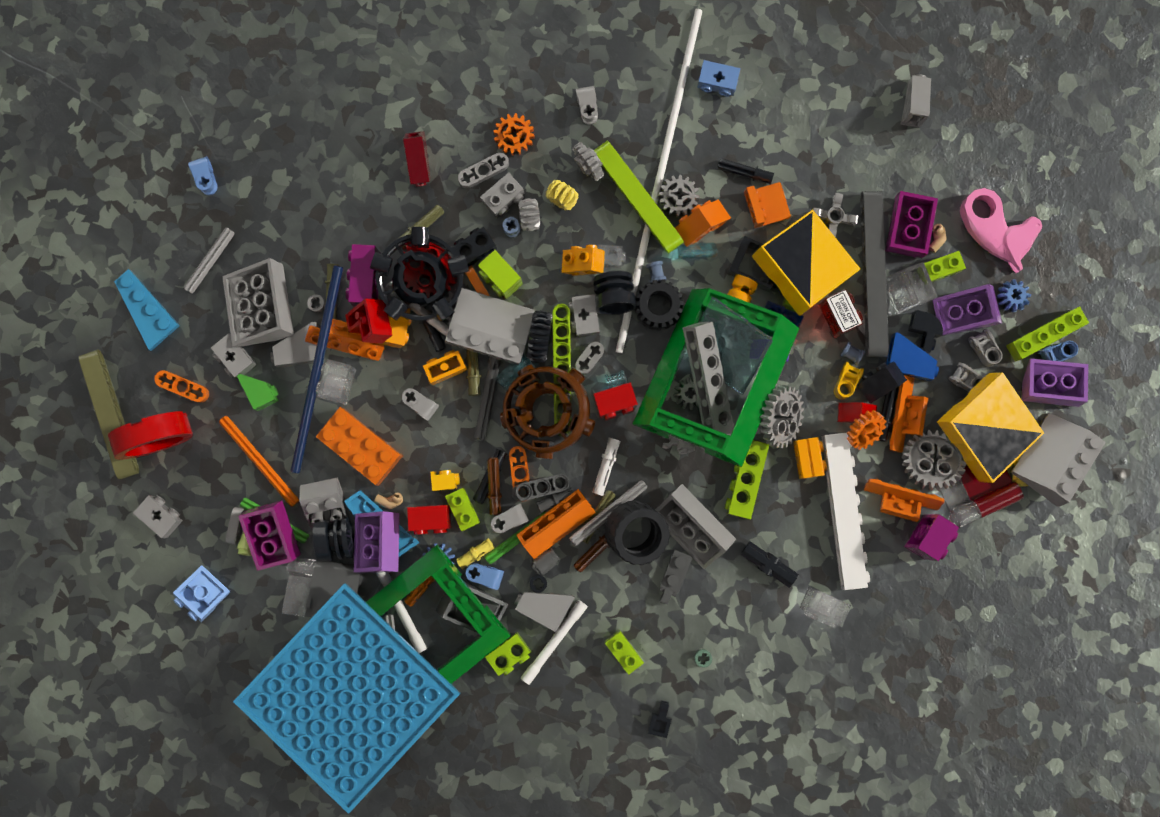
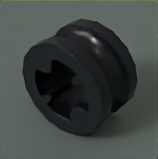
M536 575L531 579L530 587L536 593L543 592L547 587V580L542 575ZM537 578H540L541 582L544 583V587H540L541 589H536V585L533 584V581H537Z

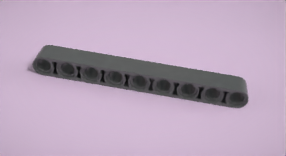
M862 191L860 205L864 314L867 313L865 315V350L867 357H887L888 320L882 191Z

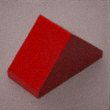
M863 402L838 403L837 422L854 423V419L858 420L860 414L865 415L866 411L871 413L872 410H875L877 412V405Z

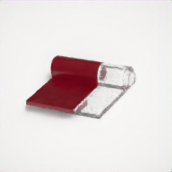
M967 465L963 468L965 472L961 475V479L959 481L956 480L954 486L950 485L947 490L942 486L940 490L951 514L949 515L950 521L959 528L1024 499L1020 486L1016 482H1012L1007 470L995 482L987 483L979 482Z

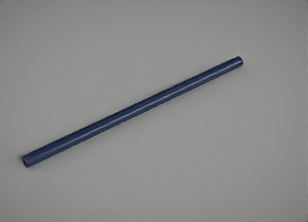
M333 266L291 466L292 473H300L343 272V267Z

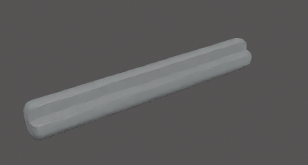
M225 228L184 285L185 290L190 293L195 292L235 233L232 230Z

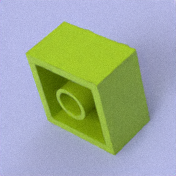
M496 250L478 264L480 277L486 284L489 282L492 284L493 291L500 298L503 296L505 299H508L523 285L521 277Z

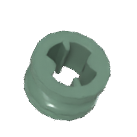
M700 649L695 653L694 660L699 667L705 668L712 663V655L709 651ZM702 653H706L705 656L709 657L708 660H705L704 664L701 663V660L698 661V656H702Z

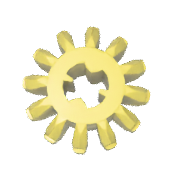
M553 180L546 191V197L550 202L564 210H571L579 198L575 189L560 180Z

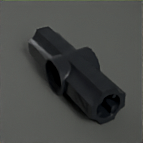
M749 541L740 554L749 562L758 566L757 568L769 577H774L788 588L793 585L799 575L781 563L782 561L769 552H765L751 541Z

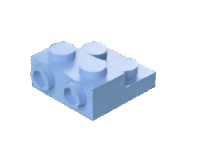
M201 565L173 592L175 597L173 601L180 608L183 606L189 610L187 614L195 622L197 620L202 622L216 609V606L230 591Z

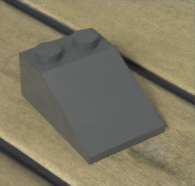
M465 582L484 607L487 605L500 621L508 603ZM444 592L435 611L441 618L477 632Z

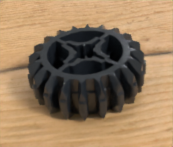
M535 311L531 321L527 357L529 360L538 363L545 362L548 357L553 316L547 311Z

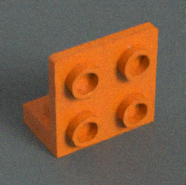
M780 182L755 189L754 185L746 188L744 195L754 228L791 218Z

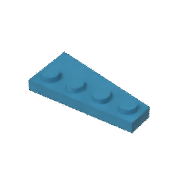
M128 269L114 281L150 351L180 326L131 270Z
M358 491L344 501L354 517L355 514L383 511L362 491ZM399 525L400 557L420 542Z

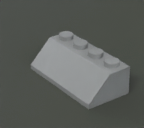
M683 484L675 489L655 509L665 518L669 526L670 535L703 569L707 568L724 554L736 540Z

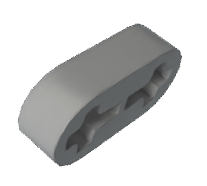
M599 342L590 343L577 359L575 364L576 370L582 375L591 372L604 354L603 345ZM598 346L600 354H594L591 358V347L596 348ZM588 358L590 360L587 364L589 369L580 370L581 366L579 363H584Z
M233 508L226 534V543L237 545L239 542L242 526L238 516L245 512V509Z

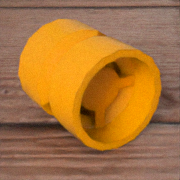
M736 274L731 284L733 289H729L727 295L751 303L752 298L750 295L755 293L758 283L746 276Z

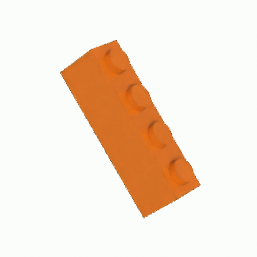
M577 489L516 536L532 558L536 559L544 551L548 550L596 514V512L580 490Z

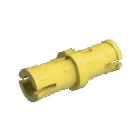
M487 538L476 547H471L467 553L457 558L456 561L463 570L476 560H481L482 556L495 549L490 539Z

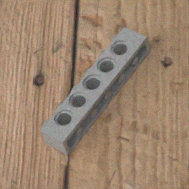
M699 322L683 327L702 425L731 436L734 423L732 421L713 322Z

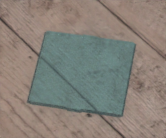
M712 297L700 322H713L724 381L736 392L743 395L773 340L748 322L746 318Z

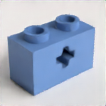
M704 60L697 88H701L704 92H719L720 95L726 97L734 96L741 68Z

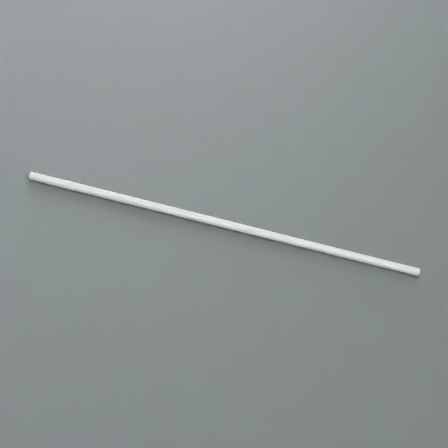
M695 9L651 196L656 204H658V194L661 191L660 187L666 170L702 15L701 9ZM646 224L633 273L632 283L634 289L631 292L635 294V298L651 234ZM632 311L624 313L615 350L617 353L623 354Z

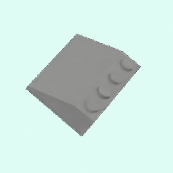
M268 258L222 276L232 347L277 341L294 335L283 264Z
M462 288L445 343L519 365L535 310Z
M1048 413L1040 424L1044 434L1020 456L1011 473L1051 503L1060 507L1071 501L1106 442L1090 430Z

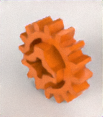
M517 113L512 118L507 114L506 120L501 117V124L496 123L498 130H494V135L497 136L494 140L499 142L498 148L504 147V153L506 154L509 150L512 156L515 151L521 155L522 149L527 152V145H533L530 139H535V135L531 133L534 131V127L530 126V120L524 121V115L518 118ZM512 132H515L517 136L513 137ZM525 137H526V139L524 140V142H523V143H520L521 140H522V138H525Z
M872 410L871 413L866 411L865 415L860 414V418L858 420L854 419L853 425L849 426L851 430L847 432L849 435L847 440L854 448L859 450L862 447L867 449L868 445L873 446V442L875 440L878 441L879 437L884 434L882 430L886 428L884 425L886 420L875 410Z

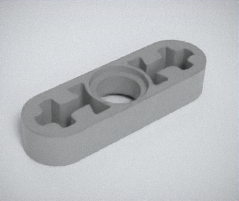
M499 152L462 170L458 175L459 184L463 188H471L505 171L509 166L507 155ZM498 158H500L501 160L505 159V161H503V166L497 164L494 166L495 170L492 171V167L489 164V162H492V165H494L497 163ZM481 166H487L489 172L486 175H480L478 169ZM475 170L478 179H475V176H473L470 178L469 183H467L466 181L462 182V180H464V175L470 177L473 175L472 171Z

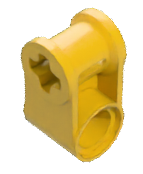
M846 361L834 387L835 397L840 400L850 397L854 393L864 369L853 367ZM840 386L847 387V395L841 393Z

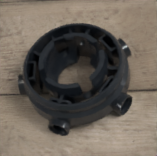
M412 227L411 234L393 241L382 254L375 252L370 265V269L376 271L377 289L383 302L386 304L383 311L396 321L403 317L412 321H427L438 318L442 322L455 312L452 306L456 303L461 293L463 273L469 271L465 256H457L455 251L445 241L429 235L428 227ZM411 243L412 248H429V244H432L444 252L437 257L432 253L410 250L404 253L401 247ZM398 250L401 256L397 259V263L393 268V288L384 292L382 276L388 277L393 263V258L390 256ZM446 255L450 257V259H447V264L451 277H457L456 290L449 302L445 297L439 300L446 291L445 283L448 280L447 270L441 261ZM410 259L425 261L434 268L436 281L433 287L437 292L435 295L427 298L424 293L412 292L405 286L403 281V273L406 268L404 266L405 262L408 263ZM395 292L408 305L415 303L419 304L420 307H425L435 303L430 307L433 313L429 315L405 313L408 307L394 296L389 300L387 295Z

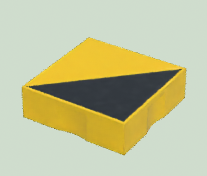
M814 210L808 212L762 245L752 255L765 274L778 286L784 298L799 316L860 270L859 266Z
M1003 372L988 373L970 390L962 401L955 404L937 421L951 443L960 451L965 463L977 480L987 483L995 482L1044 434Z

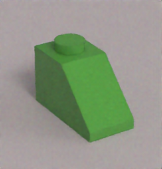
M242 374L237 375L254 410L260 411L279 401L277 398L279 394L274 385L271 386L267 382Z

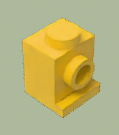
M443 470L439 471V475H437L435 471L430 472L432 491L457 489V485H460L459 473Z

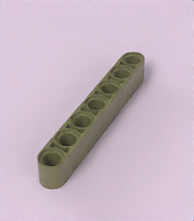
M99 349L80 355L81 369L115 475L121 480L138 474L139 466L136 458L115 459L108 439V434L114 429L125 425L104 357Z

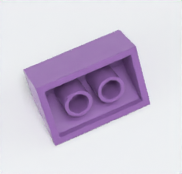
M1029 359L1022 382V401L1080 407L1088 402V364Z
M381 511L355 514L354 572H398L399 513Z

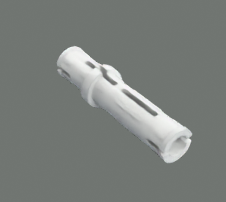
M609 437L605 453L602 454V463L592 493L604 496L621 441Z

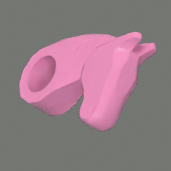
M986 188L974 190L961 204L960 215L962 221L974 240L990 254L1006 261L1014 273L1023 269L1021 259L1030 250L1042 229L1041 220L1031 216L1020 225L1008 227L1004 218L1001 198L994 191ZM974 200H982L990 207L989 218H980L975 215L972 209Z

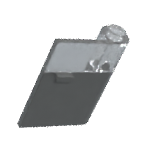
M296 558L293 562H289L287 566L289 577L282 614L312 618L344 583L354 592L358 593L363 573L354 572V565L329 561L318 562V560Z

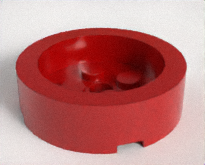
M183 411L167 412L142 418V421L134 424H125L108 434L114 458L117 460L137 458L160 452L184 443L193 437L187 413H183Z

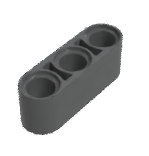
M558 474L521 483L512 489V497L516 501H526L562 492L569 487V479L566 475ZM557 478L562 481L561 488H557L555 485ZM538 483H542L544 486L542 493L537 490ZM520 487L526 491L524 498L518 494Z

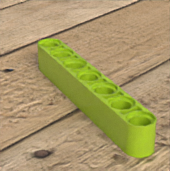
M607 140L597 147L594 151L602 162V167L665 251L669 254L683 244L684 241L611 143Z
M558 304L553 309V367L565 366L569 372L571 370L570 310L565 304ZM558 310H565L567 315L564 318L557 317L556 313ZM560 328L566 329V336L559 337L556 334L557 330ZM560 347H565L567 349V354L565 356H559L557 354V349ZM554 374V383L562 385L557 381L560 376ZM556 393L554 394V425L559 422L562 415L557 410L558 406L562 403L559 395ZM572 414L568 426H570L572 422Z

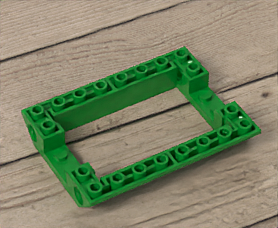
M710 288L692 289L632 424L668 439L671 435L705 449L706 454L742 467L762 420L760 416L764 414L762 408H766L765 400L769 401L768 394H773V389L776 387L798 334L799 327L782 314ZM702 312L708 313L711 317L719 320L722 315L756 327L757 334L772 337L731 436L661 409L687 350L683 327L698 323Z
M437 544L366 603L378 615L382 616L432 575L480 634L479 637L437 670L452 684L507 640L511 634L489 607L482 605L461 579L462 574Z

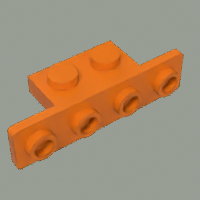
M332 319L327 348L376 361L380 360L384 350L383 344L362 342L360 333L348 332L347 322ZM310 325L305 342L317 345L320 328Z
M904 375L907 381L899 386L898 398L895 403V417L892 422V435L889 440V449L899 453L903 452L906 434L923 436L928 405L927 397L912 396L914 378L908 375Z
M869 479L864 486V491L882 495L880 512L918 522L920 519L921 506L939 510L944 504V498H940L937 495L922 493L916 489H907L897 484L885 483L879 479Z

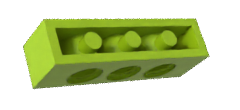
M1079 306L1007 344L1006 347L1016 362L1089 324V321Z
M753 440L747 455L755 457L754 465H748L745 458L742 467L734 466V472L737 473L735 480L732 479L729 490L732 493L731 497L726 499L724 509H727L726 514L751 519L770 444ZM744 473L749 474L751 477V481L748 484H744L741 481V476ZM739 492H743L746 495V500L743 503L737 501L736 496Z

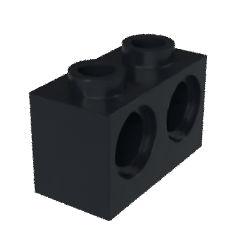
M484 227L475 228L469 233L470 236L465 239H458L454 242V246L451 247L457 256L461 255V250L464 248L471 250L470 254L465 256L468 267L485 258L494 250H497L495 243ZM479 238L486 239L484 245L479 246L476 244Z

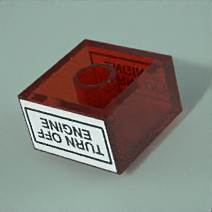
M846 289L825 298L819 304L835 339L857 329L863 324V316L859 310H856L853 304L855 303L854 297Z

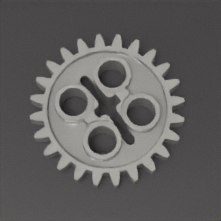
M777 386V389H773V394H768L769 401L765 400L766 408H762L764 414L760 416L763 418L760 426H763L761 433H764L763 439L771 447L787 448L788 444H792V439H796L795 434L800 432L798 427L802 426L800 420L804 418L801 415L804 411V408H801L804 402L800 401L802 395L798 394L799 390H795V387ZM775 415L786 416V417L791 416L790 418H782V417H776V418H774Z
M928 430L926 435L924 433L923 436L919 437L914 435L912 440L908 441V446H905L903 450L906 453L902 455V458L905 459L902 465L908 466L904 472H911L909 479L915 478V485L921 482L922 489L929 485L930 491H932L934 486H936L938 491L941 490L942 486L947 490L950 485L954 486L956 480L959 481L962 477L961 475L965 472L963 468L967 464L963 461L962 454L946 438V434L943 433L940 436L938 430H936L935 434ZM934 445H936V446H937V451H936V453H935V458L933 459L932 457H933L934 452H935V450H934ZM921 448H926L929 452H924ZM941 451H946L948 455H943ZM934 461H935L936 464H935L934 470H933V471H934V476H932L931 472H932V468H933V463H934ZM919 465H924L928 470H922ZM939 468L945 469L947 473H942Z

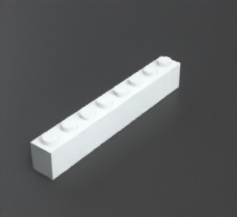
M847 433L824 435L821 437L824 447V460L827 465L826 476L841 589L868 588L867 583H870V575L865 568L867 554L863 552L862 545L865 544L864 533L860 530L862 515L858 513L857 507L860 505V498L855 491L857 477L853 475L852 467H855L854 456H851L850 453L852 445L847 440Z

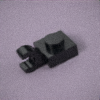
M661 700L659 713H652L648 734L667 738L672 718L666 717L669 702Z

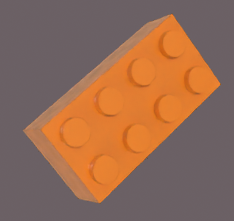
M339 407L316 436V438L378 486L403 457L402 454L342 407Z

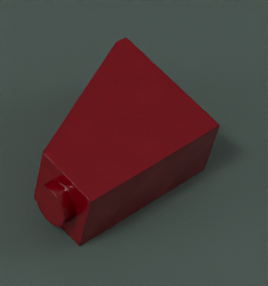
M425 132L406 133L403 142L410 184H415L416 187L427 185L426 182H430Z

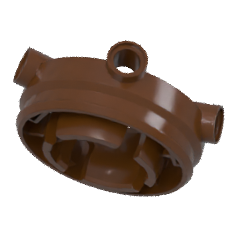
M530 364L517 372L519 377L512 382L505 394L503 412L500 413V419L503 428L507 429L520 445L536 452V458L553 459L554 452L569 448L582 435L587 437L591 435L596 421L590 419V402L587 392L582 385L586 378L575 368H572L569 372L555 367L534 368ZM550 372L559 375L560 377L557 381L562 386L546 381L544 384L538 383L541 379L537 373ZM518 386L525 388L521 392L516 390ZM568 391L576 393L579 403V414H574L568 429L572 432L569 436L564 431L572 414L570 401L572 395ZM514 393L518 395L515 407H520L521 413L519 409L511 408ZM556 393L559 395L564 408L559 422L553 426L542 425L535 429L530 424L534 419V402L543 394L554 395ZM521 426L524 431L519 435L514 427ZM559 433L565 439L557 445H554V441L532 440V444H529L523 440L528 434L542 438L544 436L553 437Z

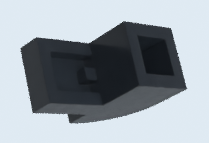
M920 310L912 312L908 331L923 334L920 348L928 354L935 348L936 339L934 337L939 338L943 336L942 324L931 313Z

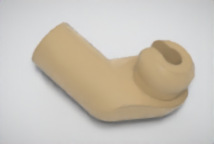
M935 224L933 226L934 241L929 245V250L933 253H936L947 239L946 231L942 224Z
M398 492L388 498L378 494L374 503L390 510L401 505L403 497Z

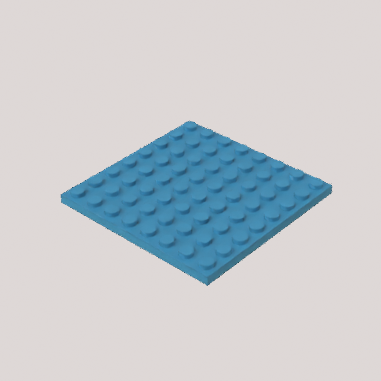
M344 583L233 702L349 814L460 695V692L356 592Z

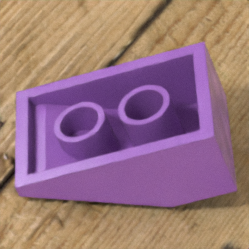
M990 284L932 299L936 317L940 320L943 327V335L1002 324L995 290Z

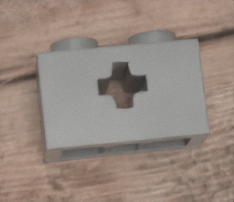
M595 294L572 297V302L569 303L570 314H574L575 321H571L572 333L576 332L577 337L599 335ZM581 312H585L586 315H589L586 317V320H582V317H578L581 316Z
M229 333L211 347L214 351L213 357L219 363L222 362L226 366L224 370L231 378L233 376L238 378L237 375L239 374L245 375L257 365L242 346L232 347L231 334ZM231 354L234 355V356H233L234 359H235L234 361H231V359H232L231 356H230Z
M148 495L133 514L160 538H168L183 520L179 518L180 514L175 509H169L165 505V500L160 496ZM157 512H161V513H160V517H162L161 519H157V518L159 517V515L157 514Z

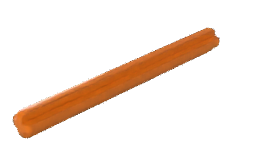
M228 416L222 417L219 420V424L291 507L295 506L299 502L298 497Z

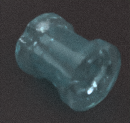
M623 369L619 373L605 375L608 389L627 383Z

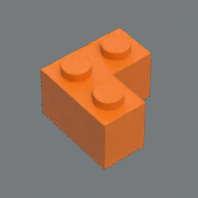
M719 199L713 202L709 200L703 205L699 204L691 209L692 214L682 217L678 221L680 224L675 229L683 239L685 246L688 247L697 243L709 232L720 228L731 217Z

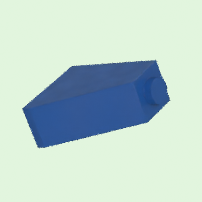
M900 333L891 335L886 360L887 365L894 361L903 375L929 382L934 380V377H937L939 367L937 366L936 359Z

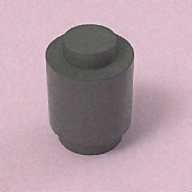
M550 547L536 559H532L534 564L531 567L538 575L540 573L545 575L558 564L557 561L560 558Z

